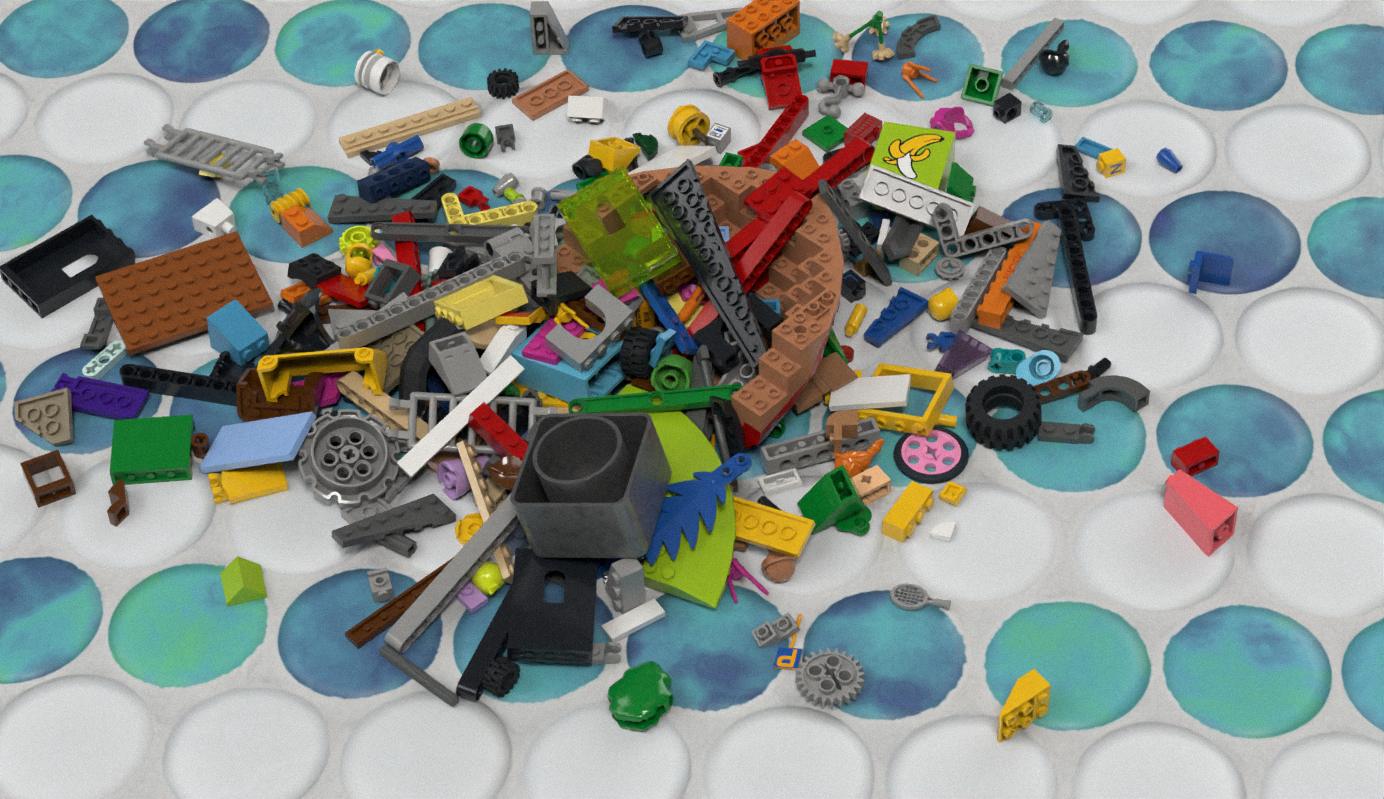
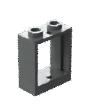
M386 258L363 297L368 300V305L375 309L378 307L382 308L403 292L409 296L421 275L410 265ZM395 275L399 276L387 298H383L384 292Z

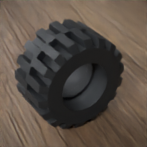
M635 326L627 332L620 351L621 369H623L624 373L646 379L651 378L654 368L649 365L651 359L650 352L657 344L655 340L660 334L659 331Z

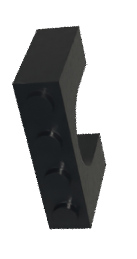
M752 293L747 298L762 335L769 341H772V330L784 322L783 318ZM719 316L692 336L698 348L701 345L707 346L710 356L708 360L725 374L740 362L738 351L724 339V332L729 329L721 316Z

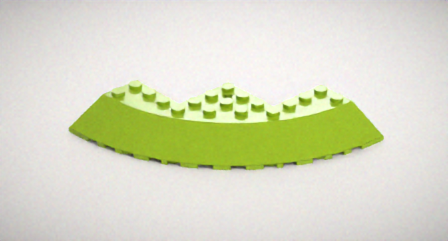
M627 384L617 395L648 391ZM659 398L652 400V403L655 405L663 402ZM680 410L647 413L652 418L672 470L668 485L682 481L698 480L693 477V473L702 471L711 473L722 465L714 447L704 433ZM730 484L725 486L726 502L724 505L721 504L716 495L717 508L712 532L708 531L701 515H699V531L695 549H691L681 528L680 546L674 561H672L664 543L653 566L649 565L647 559L645 560L642 567L644 571V585L646 587L717 609L726 588L727 576H729L731 571L730 565L732 557H734L733 548L734 541L736 540V512ZM668 491L665 494V497L679 496Z

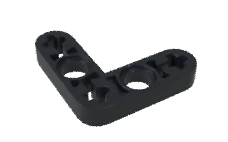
M1075 198L1040 202L1034 206V217L1038 220L1057 219L1058 210L1056 208L1062 205L1072 206L1075 210L1081 240L1091 241L1094 239L1095 227L1087 202L1084 199ZM1085 218L1087 221H1079L1078 219Z

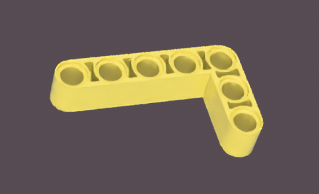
M446 193L441 198L443 214L447 224H502L506 226L517 224L518 226H524L527 222L531 223L533 216L538 214L537 204L533 201H526L464 215L456 194ZM451 231V232H450L451 235H457V234H458L457 232H454V231Z

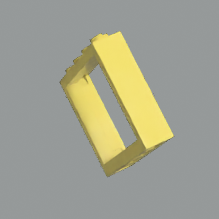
M496 275L434 301L435 315L438 319L441 317L446 318L453 325L465 330L528 303L522 284Z

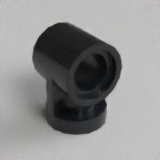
M650 30L640 33L638 41L641 44L645 57L663 53V46L659 36L655 37L654 33Z
M590 155L583 156L572 165L574 174L580 179H584L588 175L598 176L603 168L601 161Z

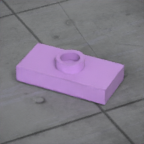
M470 581L455 596L472 614L489 603L488 598Z

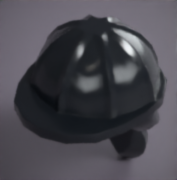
M1069 40L1061 41L1057 51L1048 49L1040 51L1039 60L1045 72L1055 75L1062 73L1066 69L1070 60V55L1067 53L1070 47Z

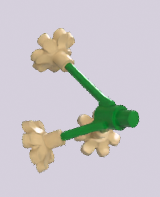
M877 11L870 21L851 34L848 33L844 36L839 32L833 33V39L837 42L835 46L837 49L841 47L842 52H847L849 50L848 44L852 37L867 27H871L869 34L873 35L876 33L875 35L879 38L880 42L878 43L879 49L872 52V59L884 60V57L890 58L895 53L891 51V48L885 47L882 33L884 35L888 34L886 27L890 26V22L885 21L886 17L883 16V12Z

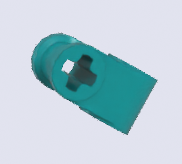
M994 348L990 352L991 361L988 363V369L996 374L1016 375L1019 363L1026 359L1025 352L1019 349Z

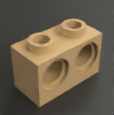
M920 233L911 253L899 258V268L918 277L939 256V242Z

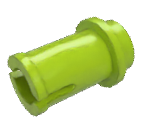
M512 187L504 191L505 198L511 202L517 198H525L523 194H518Z

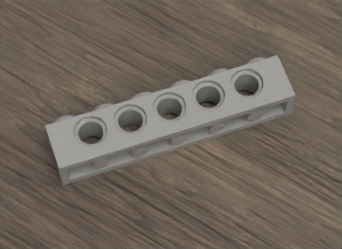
M873 417L858 421V438H842V453L847 451H865L876 440L880 439V429ZM826 430L814 432L761 447V464L767 476L793 468H803L832 460L833 458L830 454L834 452V445H830V438H826Z

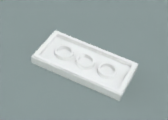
M910 374L856 378L838 390L831 391L829 409L830 411L907 406L911 376Z

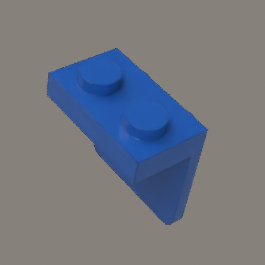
M1196 250L1195 258L1190 260L1188 271L1192 272V274L1188 273L1186 285H1190L1189 293H1197L1199 281L1229 286L1234 258Z

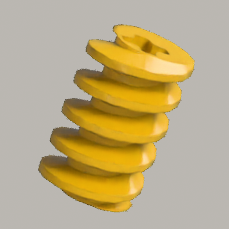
M297 188L295 192L291 191L289 195L286 194L283 198L280 197L276 201H272L270 203V211L275 221L279 224L281 223L280 212L294 205L305 207L306 204L308 207H311L307 194L301 188Z

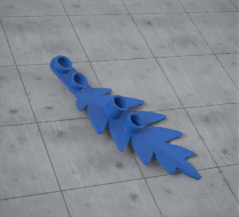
M738 453L711 473L705 471L693 473V477L698 480H688L668 485L667 491L679 496L664 498L660 510L663 513H659L649 549L643 556L636 559L639 561L646 557L649 565L653 566L664 543L672 561H674L680 546L681 528L691 549H695L699 531V515H701L708 531L712 532L717 508L716 495L721 504L724 505L726 502L725 486L749 470L752 465L751 457L745 453Z

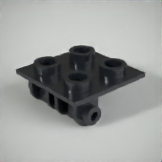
M223 351L220 353L209 376L239 381L246 369L254 368L255 363L247 362L240 366L231 360L228 351Z

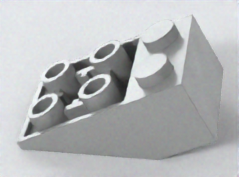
M465 331L429 342L428 359L454 397L472 392L487 378L475 346Z

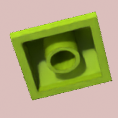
M237 556L220 573L227 607L268 598L260 564Z

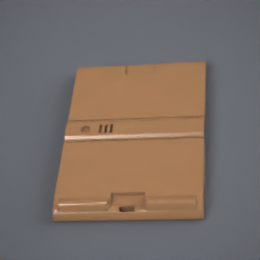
M837 352L832 353L822 359L817 371L792 407L799 414L823 400L822 395L830 390L832 392L838 390L858 376Z

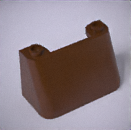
M247 368L236 384L238 416L243 421L249 422L306 412H313L316 416L324 385V372L309 373L305 377L304 386L290 385L288 396L282 394L277 398L278 402H268L257 368Z

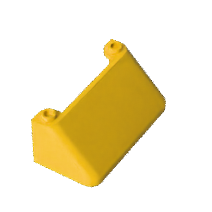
M367 347L266 355L259 360L257 372L268 402H278L277 398L280 395H289L292 376L308 375L311 372L333 373L365 370L364 389L371 388L373 395H383L388 359L384 351Z

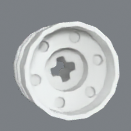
M367 51L360 57L356 65L355 81L358 85L372 89L380 94H389L395 88L400 77V64L398 61L383 57V55L376 52Z

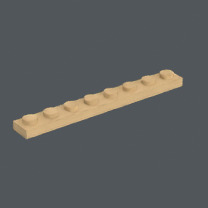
M461 441L456 445L483 523H485L495 512L493 508L495 503L487 491L489 486L482 476L483 469L476 459L477 452L474 446ZM504 540L494 551V555L503 580L512 584L514 563L511 557L513 555Z

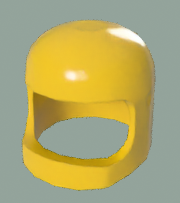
M354 243L346 250L345 270L352 278H356L358 273L372 268L373 252L369 245ZM360 248L368 251L370 258H351L350 254L353 249Z
M947 287L928 300V310L933 318L944 321L951 317V313L959 299L954 291Z

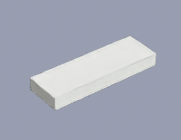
M654 598L601 625V628L608 639L615 643L665 617L666 614Z

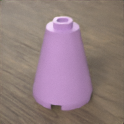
M487 456L476 457L482 469L488 459H490ZM462 459L444 460L438 464L437 476L439 483L443 482L445 486L443 491L450 499L459 498L472 489ZM482 473L483 478L486 479L488 476Z

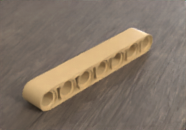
M351 371L336 381V385L343 395L369 414L381 419L388 428L408 431L409 410H389V399L391 397L383 392V395H373L371 388L364 389V377ZM418 416L416 420L415 442H419L428 434V424Z

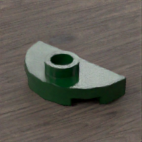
M640 132L632 134L634 141L641 147L648 160L657 154L658 141L653 135H642Z

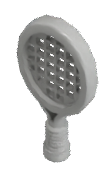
M900 584L893 587L890 591L892 603L904 610H919L928 605L942 607L946 610L950 609L951 600L931 598L925 589L915 584Z

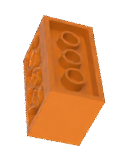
M752 1L726 19L727 48L735 50L737 58L748 60V56L756 55V50L783 46L800 34V1Z

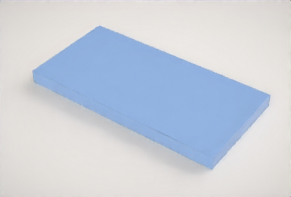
M306 412L222 426L199 469L204 474L294 460L316 416L313 412Z

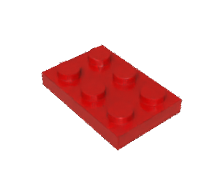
M784 166L744 199V205L768 223L792 192L797 191L807 197L812 193V187Z

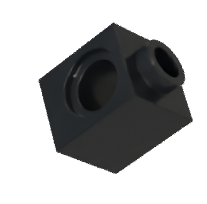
M1008 93L994 101L993 115L1006 124L1021 115L1022 101L1013 94Z

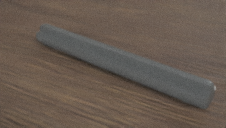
M383 645L380 648L379 652L383 658L448 705L455 707L459 703L458 695L390 646Z

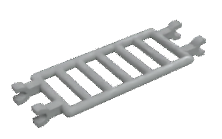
M165 124L162 127V130L168 133L164 136L166 140H170L167 144H158L149 138L144 141V145L150 147L146 150L147 154L152 155L155 153V157L158 159L238 180H244L248 177L255 179L260 184H265L268 181L267 177L262 176L266 172L265 168L257 169L264 162L273 164L278 169L286 166L285 162L280 161L283 153L274 154V151L270 148L191 128H185L182 131L174 129L169 124ZM188 135L193 136L174 153L167 154L169 150ZM201 139L206 140L186 158L180 157ZM215 142L221 143L199 162L194 161ZM228 146L234 147L214 165L208 164ZM243 149L248 150L227 169L221 168ZM256 153L262 154L241 173L236 172Z
M412 392L410 400L390 398L389 410H409L408 431L388 429L387 441L405 440L410 450L418 443L415 442L418 400H430L429 433L436 426L437 401H449L450 413L457 406V402H462L468 395L462 394L454 397L453 394ZM497 396L489 404V407L496 414L497 404L509 405L508 425L515 432L517 405L529 406L528 432L536 422V417L557 414V407H537V400L534 398ZM468 425L467 444L473 445L477 453L498 454L488 443L487 446L475 445L476 432ZM456 436L440 451L459 452L455 444Z

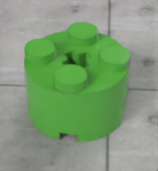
M680 355L664 356L652 372V386H654L656 391L689 388L694 378L692 362Z

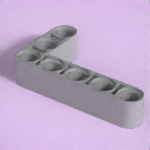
M940 203L933 211L943 251L950 258L1025 239L1034 230V224L1030 219H1021L959 236L950 205ZM938 209H945L947 211V216H940L938 214ZM1026 224L1029 226L1030 231L1022 232L1020 226ZM943 227H951L952 234H945ZM1002 230H1010L1012 236L1004 237ZM984 235H992L994 241L986 242ZM972 239L976 245L969 247L966 244V240ZM955 244L958 250L951 252L948 249V245Z

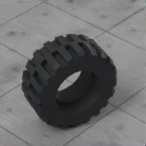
M999 374V377L990 376L988 380L985 381L983 379L978 382V386L975 385L966 398V424L969 433L973 438H976L979 444L982 445L984 443L987 448L992 449L994 447L999 451H1002V449L1014 450V447L1020 448L1025 445V442L1029 443L1033 440V436H1036L1039 432L1042 422L1040 395L1035 390V387L1030 383L1027 384V381L1023 378L1017 379V376L1010 375L1009 377L1005 376V374ZM1003 405L1012 406L1020 411L1018 415L1010 419H996L987 414L992 408Z

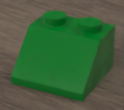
M952 162L947 193L974 203V198H972L976 195V186H973L974 178L956 162Z

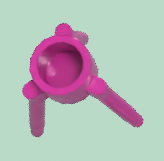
M732 558L731 571L726 580L734 603H738L732 578L738 580L743 576L747 577L765 595H768L769 592L747 572L744 566L736 558Z

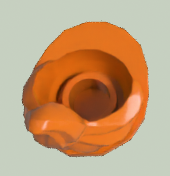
M883 438L876 440L866 451H847L842 454L832 452L830 455L835 459V469L844 465L852 477L864 472L869 467L872 458L881 451L885 440Z

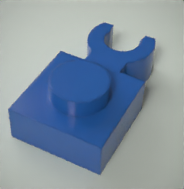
M940 332L938 336L934 333H928L926 336V340L933 341V343L927 344V349L932 350L939 347L940 352L959 353L960 351L959 335H955L952 332Z

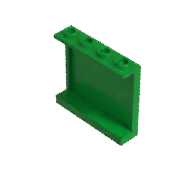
M193 415L114 420L110 461L112 484L115 485L120 479L124 480L125 485L192 480L191 438L193 430H195Z

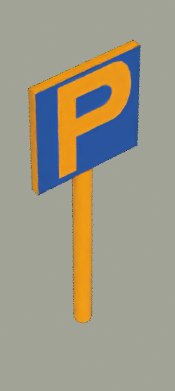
M798 614L796 624L798 627L800 626L802 614ZM797 633L792 636L789 648H778L773 668L793 670L799 668L803 649L794 648Z

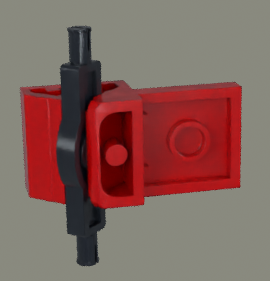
M791 45L756 50V55L748 56V60L737 61L738 68L749 67L750 70L759 69L761 84L764 85L769 110L786 108L795 96L802 95L797 63L805 62L806 58L816 57V50L792 49Z

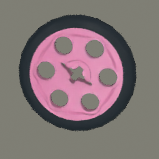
M934 426L929 436L905 433L898 440L893 452L894 461L898 469L911 480L926 484H940L956 478L965 469L969 459L968 448L961 437L949 429ZM928 438H935L937 441H936V442H929V441H927V439H928ZM912 444H916L919 446V448L912 449L909 446ZM952 446L954 449L949 451L945 450L944 447ZM910 459H916L919 462L916 464H912L908 461ZM944 461H952L953 464H952V465H945V464H943V462H944ZM928 467L935 468V471L928 472L925 469Z

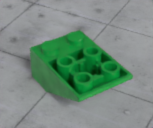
M844 465L825 474L797 502L803 517L815 522L812 535L865 507L853 478Z

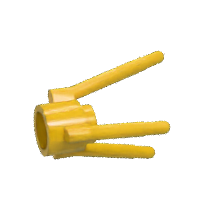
M563 302L558 304V313L554 314L556 316L554 318L556 324L561 325V322L567 323L574 319L586 329L590 328Z

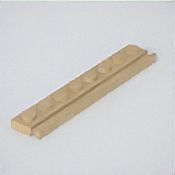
M472 97L339 137V143L349 159L360 155V152L365 150L371 152L387 147L392 142L400 143L416 135H426L480 118L481 113Z

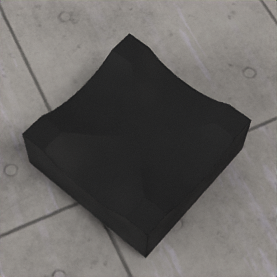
M312 253L289 263L287 277L302 280L310 289H315L317 284L340 275L342 267L320 257L319 254Z

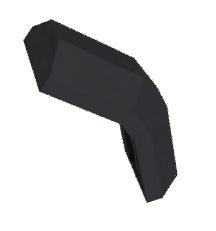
M441 317L409 347L400 367V400H410L412 392H426L427 373L431 366V362L428 359L429 342L461 333L446 318ZM418 400L417 415H422L425 409V400Z

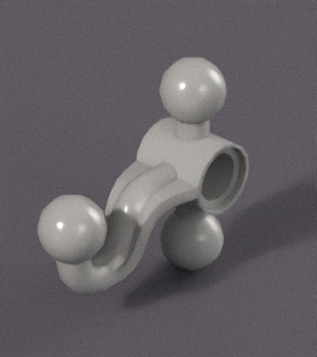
M844 75L836 76L833 82L826 78H821L817 82L818 89L822 92L832 89L834 90V95L824 97L819 102L818 108L822 113L829 114L834 119L838 118L841 115V109L835 104H838L841 99L848 97L849 92L856 96H862L866 88L860 82L849 85V79Z

